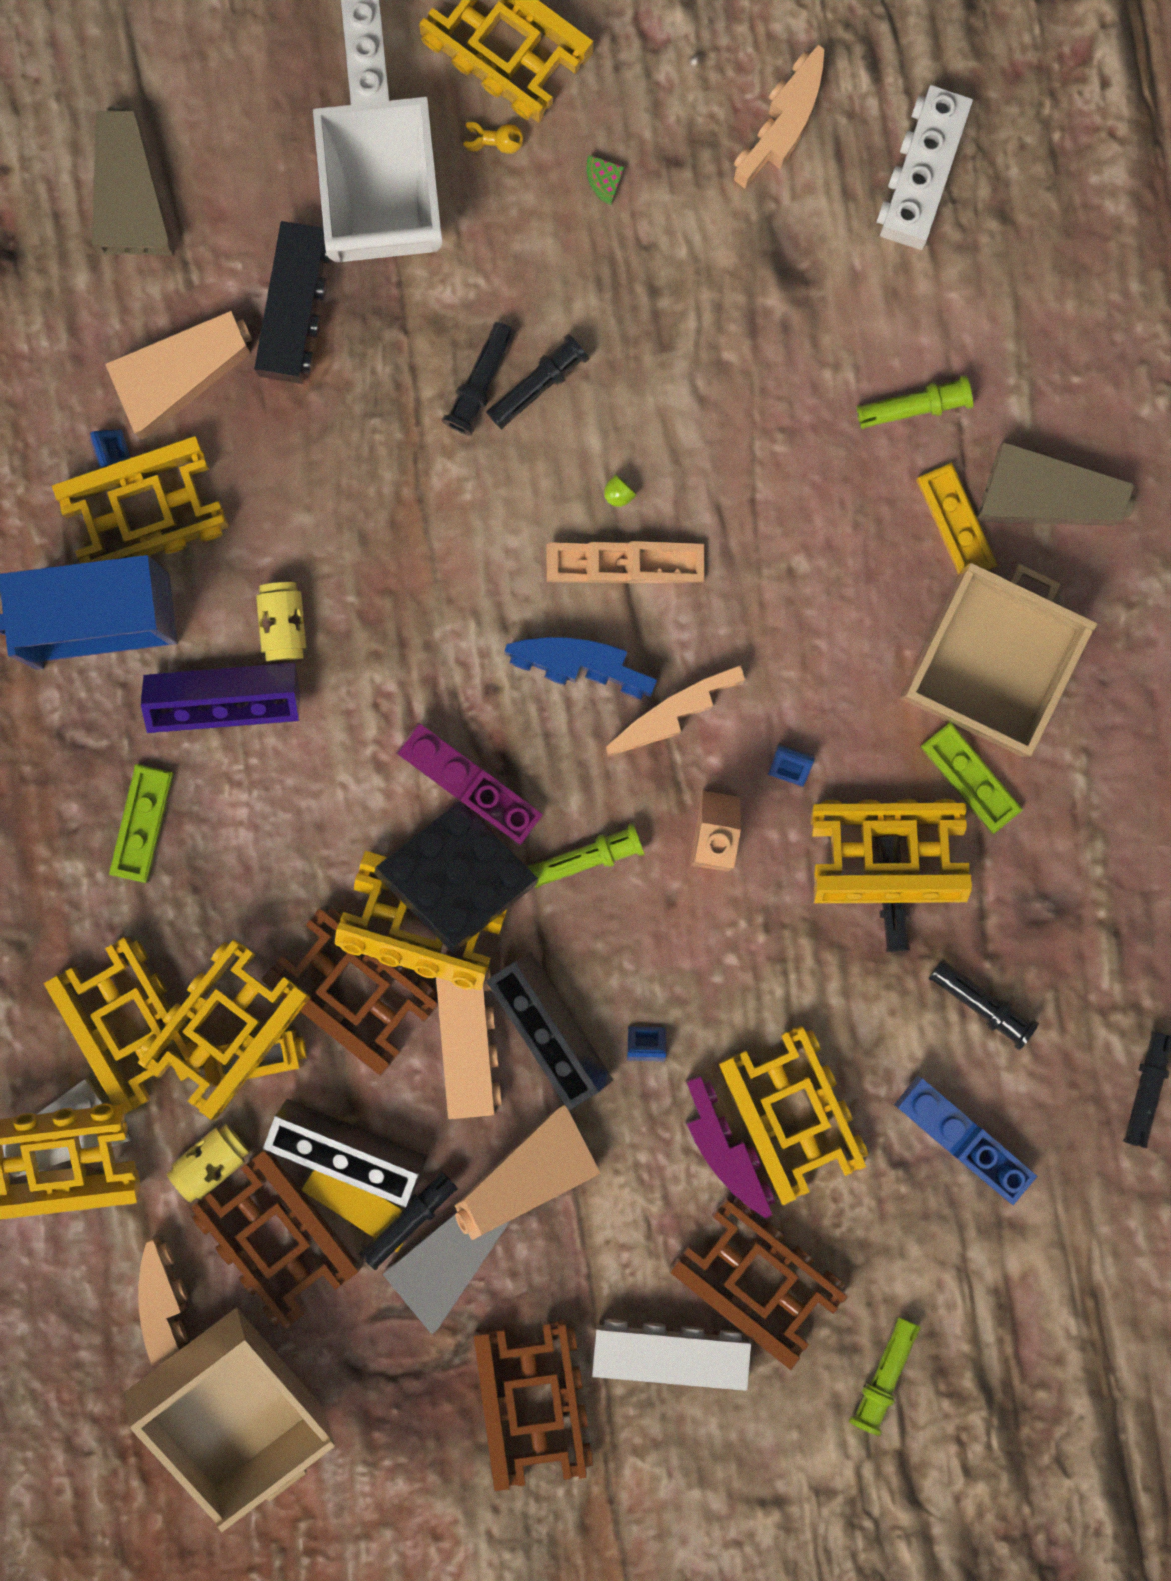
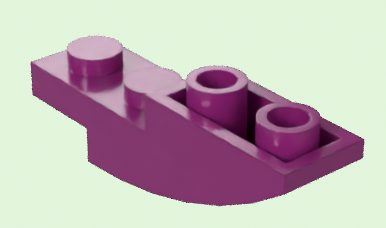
M419 722L396 751V754L519 845L522 844L543 815Z
M700 1075L685 1080L699 1116L685 1122L704 1159L722 1183L737 1198L763 1217L772 1216L769 1206L775 1204V1200L768 1183L760 1184L755 1170L761 1168L753 1146L746 1148L742 1140L730 1145L727 1144L726 1140L733 1136L725 1116L720 1118L716 1116L712 1104L718 1102V1098L710 1080L703 1083Z

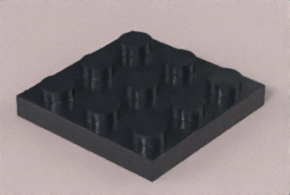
M460 801L377 865L374 873L452 953L536 886L538 880Z

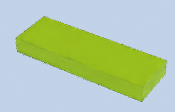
M951 722L920 746L991 834H995L1023 810Z
M135 764L109 875L148 883L174 776L173 772Z

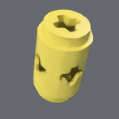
M278 582L260 585L259 595H256L261 653H265L266 662L303 659V650L307 649L302 594L301 591H297V583ZM295 612L296 617L300 619L297 630L295 624L289 623V619L292 618ZM265 614L267 620L274 622V625L270 626L268 633L262 623Z
M225 1124L220 1129L215 1127L172 1163L173 1169L166 1175L178 1192L191 1203L196 1198L201 1200L245 1163L244 1158L250 1151L233 1129ZM200 1148L202 1154L196 1158L197 1154L195 1151ZM221 1169V1176L216 1179L215 1172Z

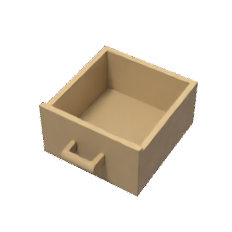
M970 563L960 572L901 693L900 699L1020 757H1032L1097 623L1052 602L1060 587V583L1030 568L1018 564L1010 581ZM1024 575L1049 587L1046 597L1043 598L1016 584L1021 576Z
M237 1307L124 1392L129 1428L214 1520L221 1532L225 1531L265 1499L269 1502L307 1474V1467L335 1447L324 1407Z

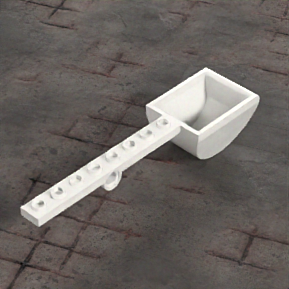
M341 0L351 105L313 109L327 256L334 262H346L437 252L442 245V234L427 97L389 100L380 0Z

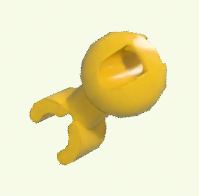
M467 122L465 125L469 132H477L481 136L473 142L465 141L463 143L467 151L470 152L479 151L487 145L496 146L502 153L513 154L523 144V133L517 126L512 124L502 125L497 131L483 130L475 122ZM517 138H521L518 143L514 142Z

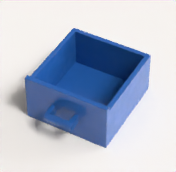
M148 555L0 574V593L3 614H0V634L6 636L8 656L36 670L44 669L43 661L178 644L170 575Z

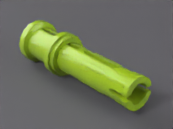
M962 375L958 381L936 385L935 382L929 383L928 386H925L924 391L861 406L857 405L856 411L862 430L867 427L926 413H931L932 416L935 415L936 417L942 416L943 411L963 406L971 409L974 405L967 375Z
M634 823L628 824L627 829L609 836L604 834L597 835L595 843L534 865H528V869L538 878L535 888H540V886L572 876L604 864L605 867H612L615 865V861L637 854L639 857L645 855Z
M898 1317L871 1383L863 1386L862 1393L864 1396L856 1415L850 1416L849 1423L866 1432L881 1436V1423L888 1407L893 1406L895 1403L893 1391L911 1352L913 1343L921 1330L920 1326Z

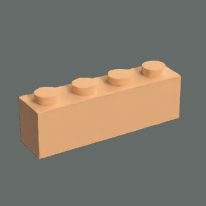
M488 968L481 990L461 989L453 985L451 981L436 977L448 1119L495 1115V1106H502L500 1083H493L492 1068L499 1067L497 1044H489L488 1030L495 1029L493 1006L486 1007L485 992L492 991L486 982L491 977L490 968Z

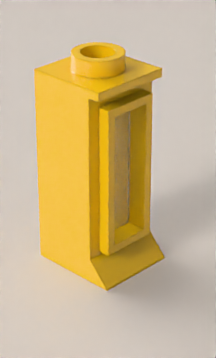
M296 1029L285 1031L248 1079L303 1067L302 1059H307L304 1037H297ZM232 1043L216 1047L225 1053ZM212 1055L208 1057L203 1066L206 1078L214 1084L212 1087L219 1085L239 1059L238 1055L234 1057L228 1066L222 1064Z

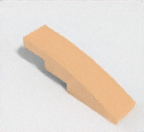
M631 541L629 543L590 542L588 544L550 542L546 544L547 582H704V544Z
M741 665L703 679L661 702L635 720L606 746L607 755L612 756L680 735L681 729L678 719L712 709L713 703L710 693L744 683L745 678Z

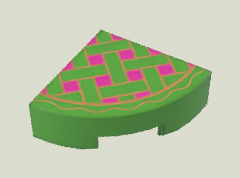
M589 155L587 159L589 184L600 200L612 205L624 172V167Z

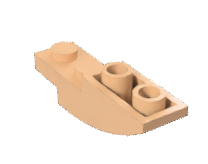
M819 44L811 54L805 51L798 58L792 68L795 74L787 83L781 80L769 96V99L772 100L769 114L776 121L772 118L768 119L757 135L760 141L752 150L746 147L734 162V166L737 167L734 181L746 189L768 161L781 170L803 136L814 108L822 77L824 48Z
M159 1236L145 1244L138 1284L140 1324L145 1347L152 1366L168 1360L185 1347L184 1343L188 1342L187 1332L182 1321H175L174 1315L181 1313L186 1308L184 1301L189 1299L182 1279H175L170 1266L175 1263L172 1251L167 1242L162 1244Z

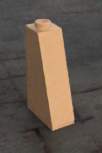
M232 311L105 364L132 429L140 440L149 437L250 354L246 342L251 341L252 337L244 319L236 321Z
M702 791L689 865L725 872L734 869L741 832L740 797Z
M565 1105L546 1116L454 1205L457 1210L455 1214L456 1221L462 1232L469 1234L471 1240L601 1174Z

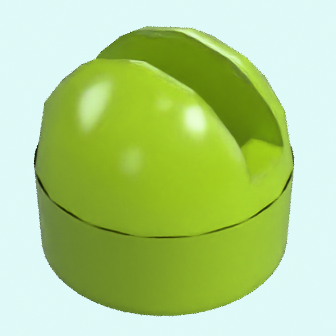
M616 474L607 482L604 489L606 501L615 507L625 506L637 496Z

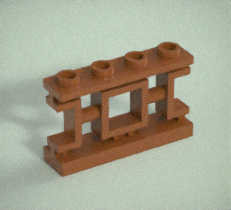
M333 907L328 912L323 908H319L313 918L305 925L320 937L298 966L284 955H281L275 965L266 972L261 980L274 990L283 977L289 979L283 974L286 970L296 978H300L310 964L316 967L327 978L315 993L327 1003L322 1006L311 997L300 1012L381 1076L401 1052L387 1038L409 1011L425 1022L438 1006V1001L434 998L437 995V991L421 978L417 983L412 981L405 975L408 968L403 966H387L371 956L365 955L360 959L357 955L347 953L336 965L321 953L322 949L333 937L321 926L325 922L336 931L342 914ZM350 963L379 985L357 1014L328 992ZM382 971H386L422 1000L424 1005L420 1007L411 999H408L401 1009L395 1013L380 1000L392 985L380 975ZM284 993L282 997L285 999L287 994ZM369 1012L374 1014L387 1025L375 1040L386 1052L384 1054L380 1053L342 1021L347 1018L355 1026H359Z
M263 1150L240 1168L252 1183L249 1187L226 1205L223 1204L214 1191H211L191 1207L195 1213L192 1219L205 1235L210 1232L219 1243L215 1248L221 1258L228 1265L232 1263L236 1265L242 1273L239 1280L251 1295L257 1293L266 1304L263 1307V1311L275 1326L281 1323L287 1329L307 1312L296 1298L297 1295L323 1275L334 1290H336L344 1282H347L356 1275L362 1267L272 1152ZM258 1169L290 1208V1213L279 1201L263 1214L251 1199L250 1195L265 1184V1181L257 1172ZM238 1206L251 1224L235 1236L244 1248L243 1250H241L213 1214L210 1207L222 1218L234 1207ZM276 1214L299 1245L275 1264L271 1265L249 1235ZM305 1230L308 1231L339 1272L335 1273L327 1261L310 1274L297 1258L299 1254L312 1244L311 1240L304 1233ZM283 1267L288 1270L298 1283L282 1297L291 1310L286 1308L258 1272L257 1268L262 1271L267 1279Z
M725 1197L720 1207L712 1214V1217L726 1229L703 1257L688 1245L681 1256H678L671 1264L669 1272L789 1370H792L800 1359L799 1355L809 1346V1343L795 1331L817 1303H820L834 1314L841 1302L844 1303L848 1298L846 1293L841 1290L845 1283L828 1269L824 1274L816 1270L812 1266L815 1259L798 1245L794 1250L790 1249L782 1242L785 1235L768 1221L762 1226L751 1216L755 1211L739 1198L732 1202ZM730 1213L771 1245L768 1250L755 1240L746 1253L741 1255L727 1242L739 1228L727 1218ZM757 1254L785 1275V1278L763 1305L735 1283ZM718 1255L731 1265L733 1269L723 1280L722 1284L733 1293L732 1296L729 1298L690 1266L691 1262L694 1261L702 1269L706 1270ZM792 1261L828 1290L831 1293L830 1296L826 1298L818 1290L814 1289L803 1304L787 1291L799 1276L788 1267L789 1263ZM777 1304L783 1307L793 1316L782 1330L783 1334L793 1341L790 1346L750 1315V1312L754 1310L766 1319Z
M566 1318L558 1319L555 1322H543L545 1341L515 1346L507 1345L505 1327L498 1328L497 1330H490V1328L475 1330L474 1343L494 1491L510 1489V1486L514 1485L525 1486L524 1466L561 1461L564 1480L578 1476L579 1479L587 1478L586 1467L593 1466L590 1442L583 1443L581 1428L588 1427L585 1404H577L576 1390L583 1389L580 1365L572 1366L570 1351L577 1350L575 1328H567ZM553 1335L560 1336L566 1386H559L557 1371L538 1373L535 1354L554 1351ZM494 1343L499 1344L500 1359L520 1356L523 1376L504 1378L505 1394L499 1395L492 1345ZM551 1383L555 1418L518 1423L513 1388ZM563 1412H570L576 1463H570L568 1447L548 1450L546 1431L565 1429ZM509 1420L511 1436L531 1433L533 1447L532 1453L514 1456L516 1471L512 1472L509 1471L503 1421Z

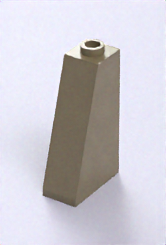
M109 106L107 111L96 110L92 246L98 254L173 256V245L141 124L135 112L123 106Z
M1003 442L997 450L976 517L981 522L1116 526L1124 517L1129 518L1136 502V497L1131 495L1134 484Z

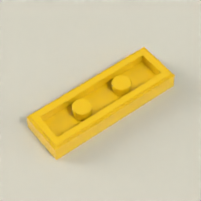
M947 464L918 477L916 481L958 575L970 563L987 571L997 567V562L953 464Z
M316 1170L312 1172L301 1189L373 1238L404 1210L389 1200ZM403 1243L395 1250L396 1253L399 1251Z

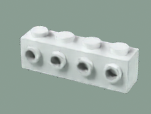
M930 85L925 97L918 95L911 116L918 119L914 132L906 131L900 153L906 154L902 167L896 165L894 167L888 188L895 190L891 202L883 201L876 223L883 225L880 237L919 250L923 249L973 99Z
M606 1319L604 1325L596 1324L592 1377L747 1391L751 1342L749 1338H742L743 1332L720 1330V1335L704 1334V1328L682 1326L681 1332L666 1331V1325L659 1323H643V1329L627 1327V1321Z

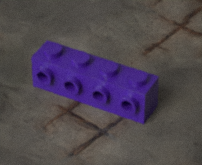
M295 663L143 675L141 709L147 733L299 721L300 689Z

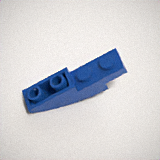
M550 637L527 639L507 644L504 650L505 655L511 657L509 661L511 665L529 672L532 666L546 671L544 678L564 686L567 680L575 683L580 670H584L587 672L585 678L606 686L609 680L621 685L620 692L641 700L643 694L651 697L657 682L654 678L623 666L627 651L589 640Z
M920 1076L914 1079L895 1102L894 1106L1010 1204L1014 1205L1037 1178L1035 1173Z

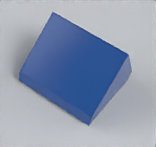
M122 429L93 431L90 433V441L99 469L131 458Z
M778 743L768 775L804 787L815 757L812 754Z
M628 1027L627 1061L665 1062L666 1028Z

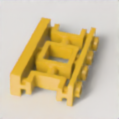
M461 0L448 18L432 7L428 17L423 18L419 23L420 34L423 36L421 38L422 42L435 53L443 51L452 58L451 63L463 74L468 76L472 73L482 80V87L492 96L499 98L502 95L512 103L511 108L525 120H529L531 117L539 123L544 117L546 109H549L553 104V97L541 88L560 63L576 74L580 69V65H585L593 54V40L539 0H498V3L487 17H484L472 8L478 0ZM500 19L526 37V40L508 63L482 45ZM462 20L476 29L467 42L468 50L450 37ZM541 33L558 45L547 62L532 52L541 40ZM522 64L536 74L527 86V94L510 82V79Z
M196 436L52 485L55 498L60 503L62 515L68 519L82 514L93 545L75 551L80 564L144 555L150 557L151 554L162 550L165 551V554H171L187 547L186 542L200 538L202 542L223 535L222 530L229 528V524L225 518L221 503L218 501L202 507L192 475L210 470L205 459L206 456L202 444ZM193 461V463L179 467L185 487L166 494L161 478L158 475L149 477ZM154 489L165 520L131 531L121 500ZM108 491L107 494L114 512L94 518L90 503L82 499ZM191 502L198 520L212 516L211 519L163 534L178 528L171 510L173 507ZM119 526L123 541L127 545L138 541L141 542L92 559V557L106 553L100 533Z
M867 799L859 801L857 804H842L838 800H825L819 804H814L811 813L812 837L831 836L832 864H815L814 903L967 902L972 891L969 863H950L948 836L965 834L967 828L965 820L966 803H956L952 799H940L934 803H918L913 799H903L896 803L880 804L877 800ZM917 824H938V842H918ZM840 825H862V842H841ZM872 836H907L908 863L873 864ZM862 857L863 875L841 876L842 858ZM919 857H939L940 875H918L920 871Z
M365 850L360 862L359 872L355 878L354 890L370 896L362 918L343 912L341 921L336 929L334 944L352 955L364 954L377 958L387 966H403L415 970L417 974L426 978L438 977L451 981L453 985L461 989L481 990L491 958L473 953L480 932L464 944L466 948L463 958L460 960L441 954L444 944L438 938L435 941L400 930L408 907L401 900L398 908L378 902L382 888L390 889L374 874L375 867L388 857ZM508 909L482 930L499 935ZM372 916L392 922L388 937L367 931Z
M123 937L115 944L105 948L114 964L107 970L84 982L76 967L70 968L65 973L55 976L43 984L113 1105L123 1104L125 1114L151 1100L142 1082L154 1075L145 1068L146 1071L129 1080L128 1083L135 1093L133 1096L107 1050L111 1051L116 1061L127 1057L133 1052L137 1054L140 1060L143 1055L139 1050L152 1034L158 1037L164 1028L159 1020H164L171 1008L164 997V994L168 992L164 982L157 973L151 975L145 964V961L149 958L142 944L138 940L133 942L130 937ZM122 953L125 954L148 994V999H146L140 987L121 996L111 980V977L129 968L121 955ZM70 983H72L78 995L84 994L98 986L107 1005L90 1014L97 1029L93 1027L69 985ZM135 1000L152 1032L122 1049L104 1017L130 1001ZM181 1028L173 1040L186 1061L198 1044L193 1040L189 1041L188 1037L182 1033L183 1029ZM170 1065L174 1068L180 1081L189 1078L174 1065ZM203 1065L198 1070V1072L204 1069Z
M233 939L230 944L225 941L219 946L211 958L215 962L206 975L200 972L194 978L187 989L191 993L182 1006L176 1003L170 1009L163 1020L167 1025L158 1037L152 1034L139 1050L143 1056L138 1061V1064L147 1068L154 1076L162 1077L172 1064L197 1083L199 1087L189 1098L188 1102L197 1107L199 1112L210 1120L218 1119L311 998L310 995L285 977L271 991L244 969L256 954L236 939ZM238 956V961L230 971L245 981V986L234 1000L219 989H215L206 1000V995ZM258 993L274 1004L286 993L287 997L256 1037H254L252 1034L262 1022L247 1012L246 1008ZM219 1002L247 1023L225 1053L197 1032ZM189 1018L192 1019L182 1033L197 1043L198 1046L186 1062L172 1051H167L162 1059L158 1061V1057ZM210 1055L226 1066L238 1055L239 1059L209 1098L206 1099L204 1096L214 1084L200 1074L198 1070Z
M801 1025L780 1034L787 1049L786 1053L756 1067H753L746 1050L717 1062L782 1205L796 1200V1197L802 1194L805 1195L810 1192L802 1174L836 1159L843 1175L847 1176L857 1169L865 1168L866 1164L863 1158L869 1156L861 1136L853 1137L847 1123L853 1121L845 1101L837 1102L831 1088L837 1086V1083L828 1064L821 1067L815 1054L821 1051L814 1032L812 1029L805 1032L804 1027ZM799 1040L820 1086L819 1089L814 1090L809 1077L790 1084L782 1065L799 1057L793 1042ZM744 1065L750 1079L768 1071L776 1091L759 1098L765 1111L764 1114H758L738 1067ZM805 1089L819 1122L785 1137L771 1103ZM828 1111H831L852 1157L846 1160L840 1147L822 1154L814 1138L815 1134L831 1128L825 1114ZM776 1136L782 1149L800 1142L808 1161L790 1168L797 1183L790 1185L769 1139L770 1137Z
M103 1103L93 1108L78 1110L63 1108L53 1113H23L16 1117L0 1119V1220L137 1203L141 1182L139 1172L135 1170V1161L115 1163L111 1141L126 1140L128 1126L127 1121L124 1119L126 1113L124 1105ZM98 1133L99 1146L81 1148L80 1135ZM20 1143L21 1156H4L2 1145ZM68 1147L72 1168L39 1172L35 1155L36 1150ZM103 1162L105 1174L86 1176L85 1163ZM26 1171L28 1183L10 1185L8 1173Z

